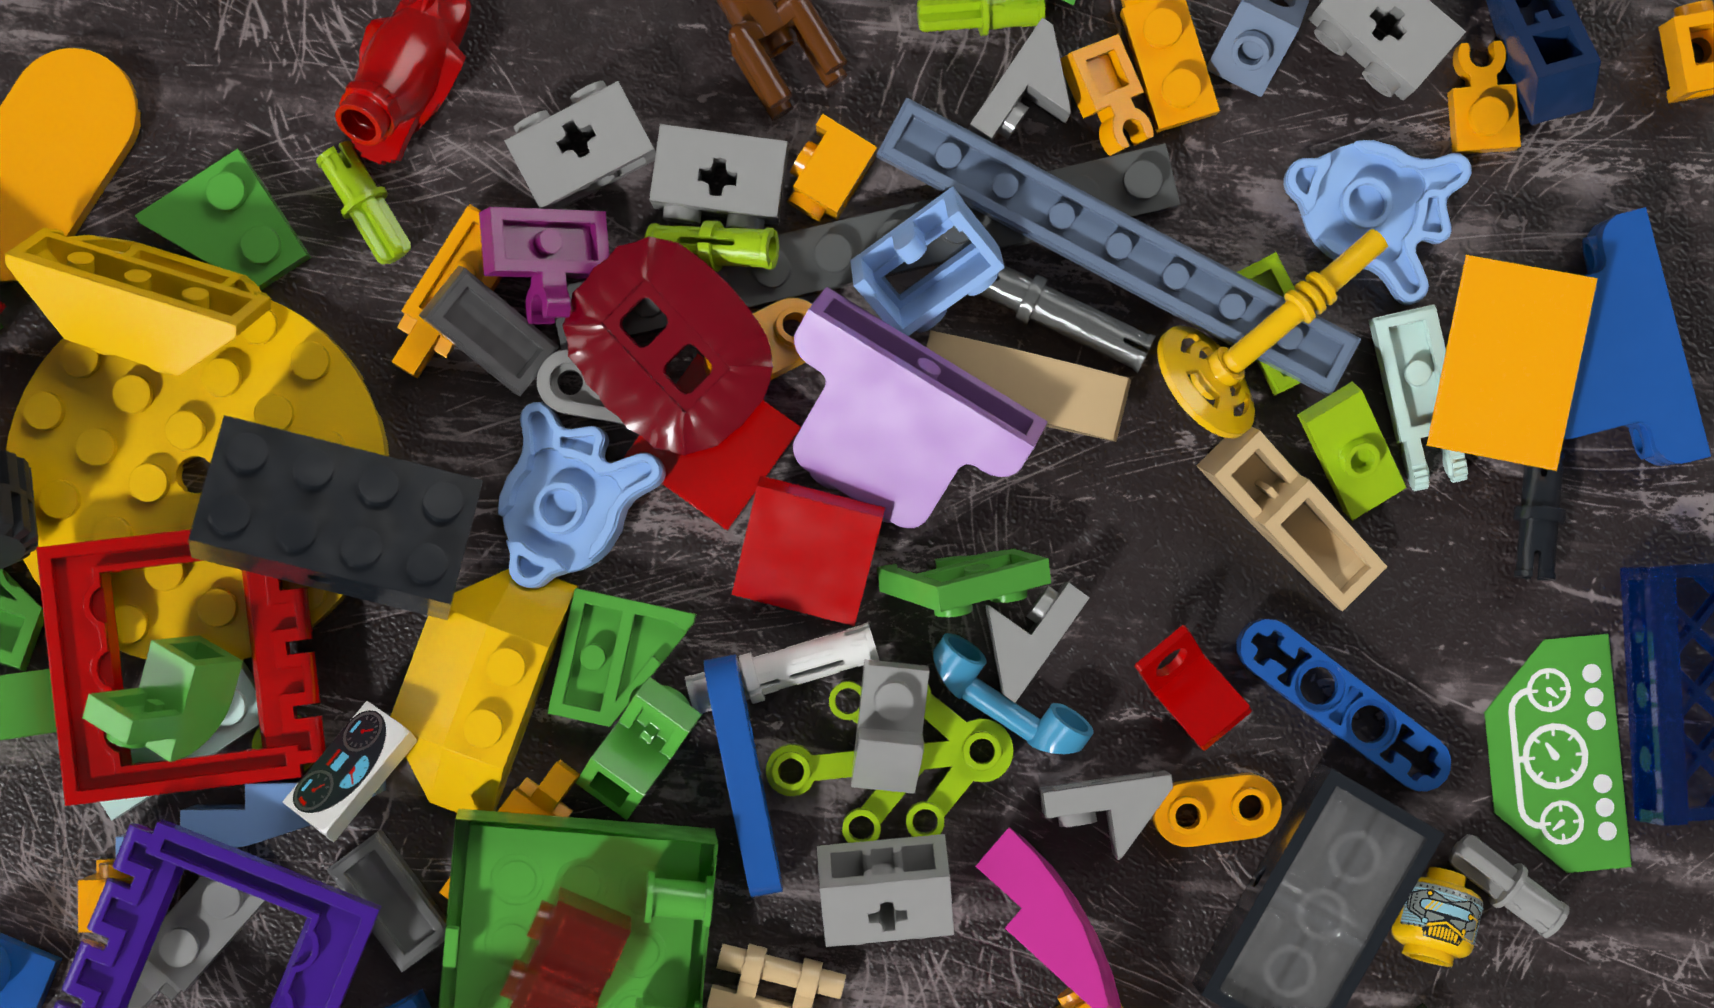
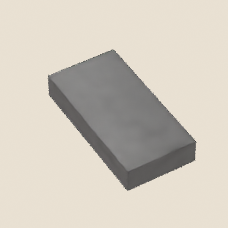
M459 265L419 314L423 320L518 396L523 394L538 375L542 363L559 348L556 343L533 324H528L526 318L466 268Z
M382 829L326 869L341 890L382 906L372 932L401 972L445 941L447 917Z

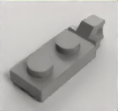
M201 875L165 916L127 1008H147L160 993H163L172 1001L182 991L189 989L266 901Z

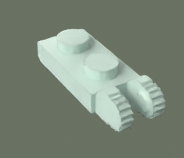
M1435 304L1368 320L1396 443H1401L1403 464L1410 487L1414 492L1428 489L1430 483V473L1425 460L1421 438L1428 437L1446 354ZM1440 448L1443 467L1450 481L1455 483L1467 480L1468 467L1465 453Z

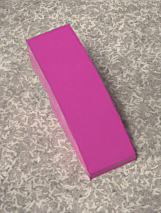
M1009 827L975 866L1022 908L1005 929L1091 1008H1122L1114 976L1098 935L1079 901L1054 867L1024 837Z

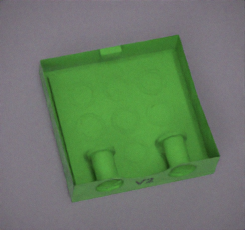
M458 809L455 818L439 1008H702L705 963L718 852L715 828Z

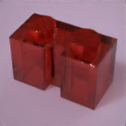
M563 887L559 888L553 904L541 900L526 934L527 937L536 940L526 963L518 959L513 961L499 994L509 999L507 1008H596L607 980L610 979L630 935L631 917Z

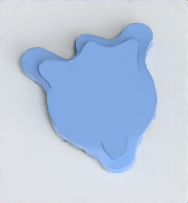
M1358 140L1318 158H1301L1296 160L1285 172L1284 189L1298 205L1305 229L1315 246L1326 256L1334 260L1370 229L1378 231L1386 240L1388 248L1364 269L1379 276L1397 302L1403 305H1412L1423 299L1429 288L1428 279L1416 253L1417 244L1419 242L1440 244L1450 237L1452 229L1447 210V199L1453 192L1468 182L1472 170L1468 158L1461 153H1450L1434 159H1420L1406 154L1393 145L1375 140Z
M543 402L530 403L521 412L522 453L518 463L505 480L498 504V515L503 517L504 530L508 537L506 543L510 552L509 573L517 584L532 589L546 586L557 576L584 570L599 562L611 551L622 533L626 515L634 501L659 487L666 476L665 467L661 460L650 453H639L613 463H608L605 453L609 445V437L603 429L596 426L567 429L563 426L555 410Z

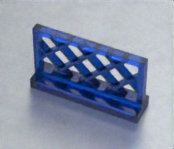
M1714 563L1620 567L1634 820L1662 826L1688 824L1689 821L1714 820V794L1705 805L1689 806L1687 781L1700 765L1714 778V761L1708 756L1714 749V726L1697 746L1684 733L1683 718L1696 701L1714 718V700L1705 693V690L1714 681V659L1695 682L1680 667V652L1692 638L1714 658V640L1701 629L1714 612V580L1710 577L1714 576ZM1692 577L1710 594L1691 618L1677 606L1675 578ZM1678 624L1682 627L1680 632H1678ZM1682 688L1686 691V693L1683 696ZM1685 751L1690 755L1687 759Z

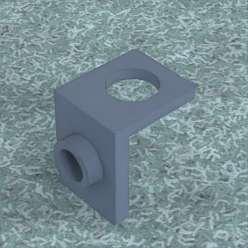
M1241 0L1208 61L1207 70L1257 96H1262L1301 26L1309 0H1284L1289 7L1279 6L1269 0Z

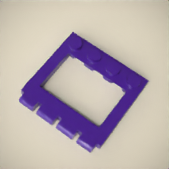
M164 819L157 822L154 830L137 823H130L112 867L133 876L134 880L132 884H129L119 879L107 878L87 926L90 931L109 938L107 945L90 939H82L62 990L67 994L82 999L83 1003L79 1006L69 1001L57 1000L54 1008L128 1007L184 869L307 917L270 1008H341L382 906Z

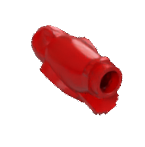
M401 0L391 17L372 19L368 24L360 46L359 68L354 80L346 86L339 102L340 106L335 112V119L339 128L346 136L352 139V143L355 144L354 148L362 152L361 157L385 166L387 162L395 164L396 161H401L412 135L443 104L466 59V56L459 47L469 24L471 13L470 0Z

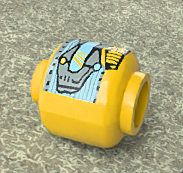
M1429 867L1427 877H1420L1391 927L1393 937L1404 945L1402 954L1429 964L1452 967L1454 958H1464L1472 952L1482 915L1483 901L1475 892L1465 888L1466 876L1443 868Z

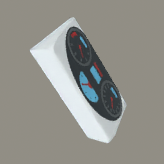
M366 701L283 800V803L334 843L416 744L417 739L402 724Z

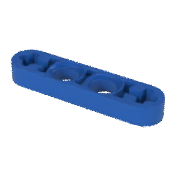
M1258 619L1249 622L1241 630L1237 638L1236 652L1240 662L1247 670L1396 782L1414 791L1427 792L1438 788L1446 781L1451 771V757L1447 747L1437 737L1289 626L1273 619ZM1275 631L1280 636L1275 646L1289 658L1295 659L1299 648L1307 654L1305 658L1292 667L1285 685L1277 679L1280 674L1287 670L1285 667L1269 658L1263 659L1260 664L1254 660L1258 649L1251 641L1256 634L1268 637ZM1315 667L1327 669L1335 682L1332 696L1320 704L1308 702L1300 689L1303 675L1309 669ZM1367 705L1379 708L1385 718V729L1382 735L1371 742L1359 740L1354 735L1351 727L1355 712ZM1401 725L1407 728L1408 732L1398 740L1409 748L1420 752L1425 750L1427 746L1432 750L1427 760L1434 768L1429 775L1417 772L1410 778L1407 773L1411 768V763L1396 751L1390 750L1387 761L1381 758L1380 753L1395 742Z
M736 654L704 660L706 684L750 896L752 898L783 892L780 865Z

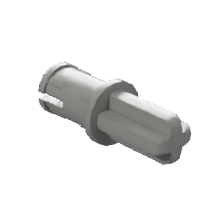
M1470 834L1464 836L1453 846L1448 858L1450 865L1489 894V902L1495 908L1506 907L1536 929L1537 933L1544 938L1555 934L1564 924L1570 907L1556 899L1528 877V869L1522 863L1512 865L1476 836Z

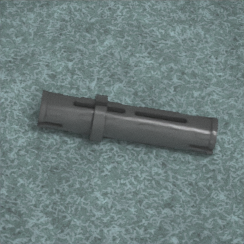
M1007 266L999 271L994 283L979 294L1016 312V320L1028 324L1031 319L1132 368L1137 373L1156 337L1047 286L1049 279L1037 274L1032 279Z

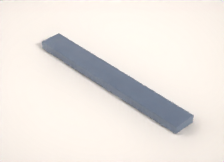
M906 98L876 154V157L943 193L954 186L967 206L1231 346L1286 302L1284 297L909 98ZM1316 315L1315 320L1310 324L1302 321L1257 360L1315 391L1329 396L1334 392L1361 338Z

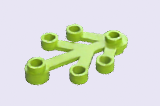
M853 681L840 682L830 693V709L838 718L853 720L857 724L859 707L850 713L843 712L836 705V696L841 690L846 688L854 689L861 695V685ZM929 685L927 688L924 718L949 741L924 743L919 776L925 769L951 768L927 801L917 802L909 808L906 814V826L908 832L913 837L940 835L944 828L945 815L973 781L990 782L1002 776L1009 768L1014 752L1012 739L1003 726L986 718H977L966 722L931 693ZM978 739H987L994 747L991 759L983 763L974 761L969 753L971 744ZM785 744L778 747L770 755L766 765V777L771 787L778 793L785 796H797L806 792L814 781L852 777L854 751L812 755L802 745ZM795 759L802 764L804 774L799 781L789 783L781 778L779 766L783 761ZM874 790L861 808H855L845 816L842 824L845 840L848 843L877 840L881 831L880 824L904 796L905 792ZM923 809L931 810L937 816L935 828L927 833L916 830L912 823L914 815ZM865 816L873 822L874 830L868 838L857 839L850 833L849 824L855 817Z

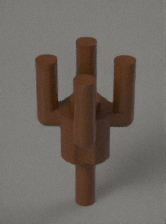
M716 0L732 25L728 33V39L732 45V56L772 121L783 117L794 107L789 100L792 97V93L770 58L783 53L797 41L826 88L834 86L847 76L843 66L848 61L810 0Z

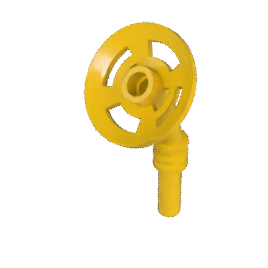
M1370 229L1320 273L1311 271L1306 275V281H1299L1295 285V290H1289L1285 293L1284 299L1286 302L1230 348L1221 347L1203 332L1189 326L1178 325L1166 331L1158 342V361L1166 384L1181 407L1199 425L1215 435L1223 438H1238L1245 434L1252 427L1255 418L1253 397L1244 378L1245 369L1302 321L1310 324L1315 320L1316 314H1322L1327 309L1326 304L1332 305L1336 302V292L1388 248L1384 237L1375 229ZM1191 338L1195 341L1187 348L1186 352H1181L1183 339ZM1200 351H1204L1208 357L1205 359L1200 358ZM1232 386L1235 389L1234 396H1231L1230 388ZM1205 398L1209 400L1215 399L1214 406H1212ZM1244 402L1242 415L1234 416V409Z

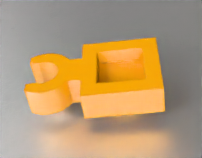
M1119 34L1072 51L1060 58L1063 74L1083 119L1096 113L1098 114L1101 121L1099 139L1103 149L1109 156L1129 147L1123 133V128L1129 133L1130 140L1134 146L1154 136L1149 118L1144 112L1135 108L1131 100L1144 91Z
M1501 40L1493 41L1488 45L1489 62L1486 67H1479L1473 64L1469 55V43H1461L1454 50L1453 67L1458 76L1465 80V87L1452 88L1447 92L1452 153L1474 154L1517 150L1521 147L1516 84L1498 85L1497 74L1502 70L1506 61V50Z

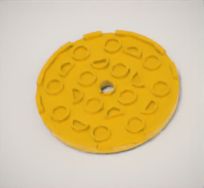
M271 300V309L237 337L180 375L159 373L150 369L149 366L115 355H102L90 347L63 338L42 361L26 386L13 417L6 451L16 454V457L24 458L29 463V467H31L38 531L37 547L191 529L201 493L196 494L187 490L182 479L184 470L182 466L185 462L188 463L196 457H202L209 463L211 462L224 415L389 457L388 442L381 415H378L370 392L363 382L364 378L332 338L307 318ZM35 550L30 552V555L23 560L34 580L40 586L37 553ZM201 561L124 570L117 573L111 572L120 651L147 659L151 640L200 635L241 660L252 658L242 570ZM282 580L283 590L308 589L312 628L324 620L346 597V595Z

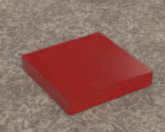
M697 354L676 383L684 393L689 394L693 392L708 377L704 368V357ZM763 400L744 424L718 446L682 455L672 451L656 449L639 435L624 457L627 458L639 453H650L659 458L666 471L665 479L661 484L729 531L754 496L760 475L765 477L769 475L795 439L801 427Z
M760 475L731 595L855 626L886 507Z

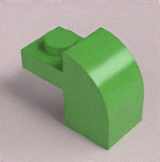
M200 635L151 640L139 688L88 694L83 719L106 732L107 739L118 746L133 749L146 747L169 762L177 761L192 754L204 745L223 722L234 697L243 660Z
M649 676L633 697L618 723L590 758L575 783L621 817L628 820L693 730L702 714L691 707L686 697L678 690L669 686H662Z

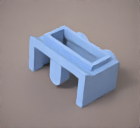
M954 186L850 260L854 287L885 323L907 336L915 331L922 333L933 328L945 316L947 308L967 294L975 296L985 291L997 279L999 271L1005 268L1000 246L965 204ZM953 226L959 232L963 231L972 242L900 295L884 277L903 262L911 264L917 261L926 252L928 244Z

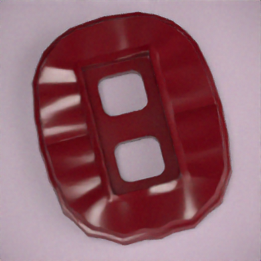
M648 236L633 243L617 246L609 257L595 266L588 278L572 292L570 317L565 318L562 325L568 342V357L581 371L586 385L599 396L604 407L618 416L628 429L642 436L652 447L687 455L718 446L730 434L742 426L763 401L773 370L771 347L766 333L732 287L708 264L681 244ZM649 298L666 315L668 324L648 346L641 347L624 330L622 323L623 319L641 300ZM691 344L709 360L712 365V371L693 392L686 394L668 377L666 368L687 345Z

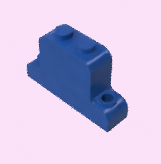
M1644 207L1618 214L1595 225L1582 242L1584 260L1588 271L1586 276L1598 279L1564 440L1626 426L1629 428L1632 443L1638 457L1642 460L1645 459L1653 465L1683 464L1711 457L1647 209Z

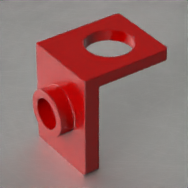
M1185 625L1179 627L1135 664V668L1153 695L1203 751L1207 750L1252 712L1249 704L1202 653ZM1180 649L1178 655L1168 665L1157 670L1164 658Z

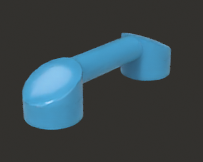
M945 633L934 648L933 660L948 690L957 698L964 699L1025 739L1033 748L1052 754L1076 753L1084 748L1093 735V728L1088 721L1065 705L1052 703L1043 717L1039 719L978 679L977 676L987 663V660L983 653L968 640L952 633Z

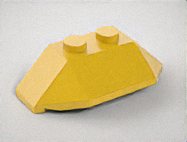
M42 228L5 253L7 268L65 340L90 347L102 355H115L149 366L150 369L159 373L180 375L237 337L271 309V297L261 292L259 286L247 275L135 241L96 235L66 237L62 230Z
M509 569L455 592L448 620L432 616L427 617L390 717L411 731L417 739L416 744L407 753L406 758L429 803L456 813L458 809L496 811L570 613L574 590L579 588V586L555 577L544 587L526 588L517 584L512 579Z

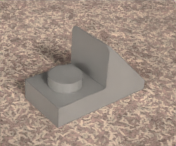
M1044 18L1040 20L970 123L969 131L990 142H993L998 134L1008 140L1029 109V107L1020 102L1023 96L1060 121L1067 122L1071 110L1053 24Z
M1064 582L1058 591L1048 585L1026 616L1035 622L1028 633L997 610L986 605L998 679L1003 695L1016 703L1090 597L1068 582Z
M864 659L851 787L915 793L924 751L922 732L929 679L928 666Z
M1165 770L1039 787L1042 813L1046 818L1058 817L1059 827H1072L1097 822L1096 811L1106 810L1112 854L1117 860H1120L1172 790L1173 783L1170 773Z

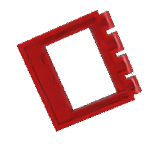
M191 529L36 547L65 806L304 776L303 764L316 762L326 750L322 715L298 718L297 706L321 703L315 651L291 654L289 645L290 641L313 639L308 589L283 590L281 579L242 570L262 748L185 757L172 762L161 760L132 764L131 748L121 747L110 742L106 737V732L83 719L88 694L124 690L111 572L117 573L124 570L203 561L191 557L188 542Z

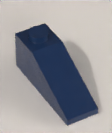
M1486 0L1497 40H1501L1505 46V67L1512 84H1516L1517 96L1530 124L1534 125L1592 109L1601 60L1572 1Z

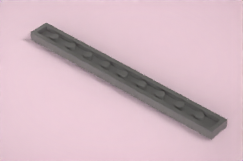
M1166 143L1046 171L1133 218L1176 209L1180 206ZM936 198L778 235L779 257L773 270L759 267L722 266V269L716 273L732 287L749 309L771 305L785 298H801L822 293L826 287L834 290L853 285L850 260ZM969 207L1000 246V250L1035 242ZM953 226L928 244L926 252L917 261L911 264L903 262L884 277L943 264L972 242L963 231L959 232ZM584 281L567 285L570 303L572 292ZM645 298L623 319L622 325L632 338L664 330L668 324V319L652 300ZM555 318L562 350H568V342L562 326L565 318Z

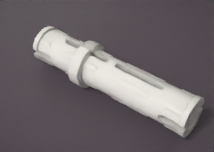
M868 622L839 633L812 639L772 653L753 657L750 652L738 656L746 700L751 699L752 704L765 701L764 695L779 691L780 689L833 675L853 667L863 666L864 659L880 661ZM705 672L685 676L692 707L701 714L712 711Z

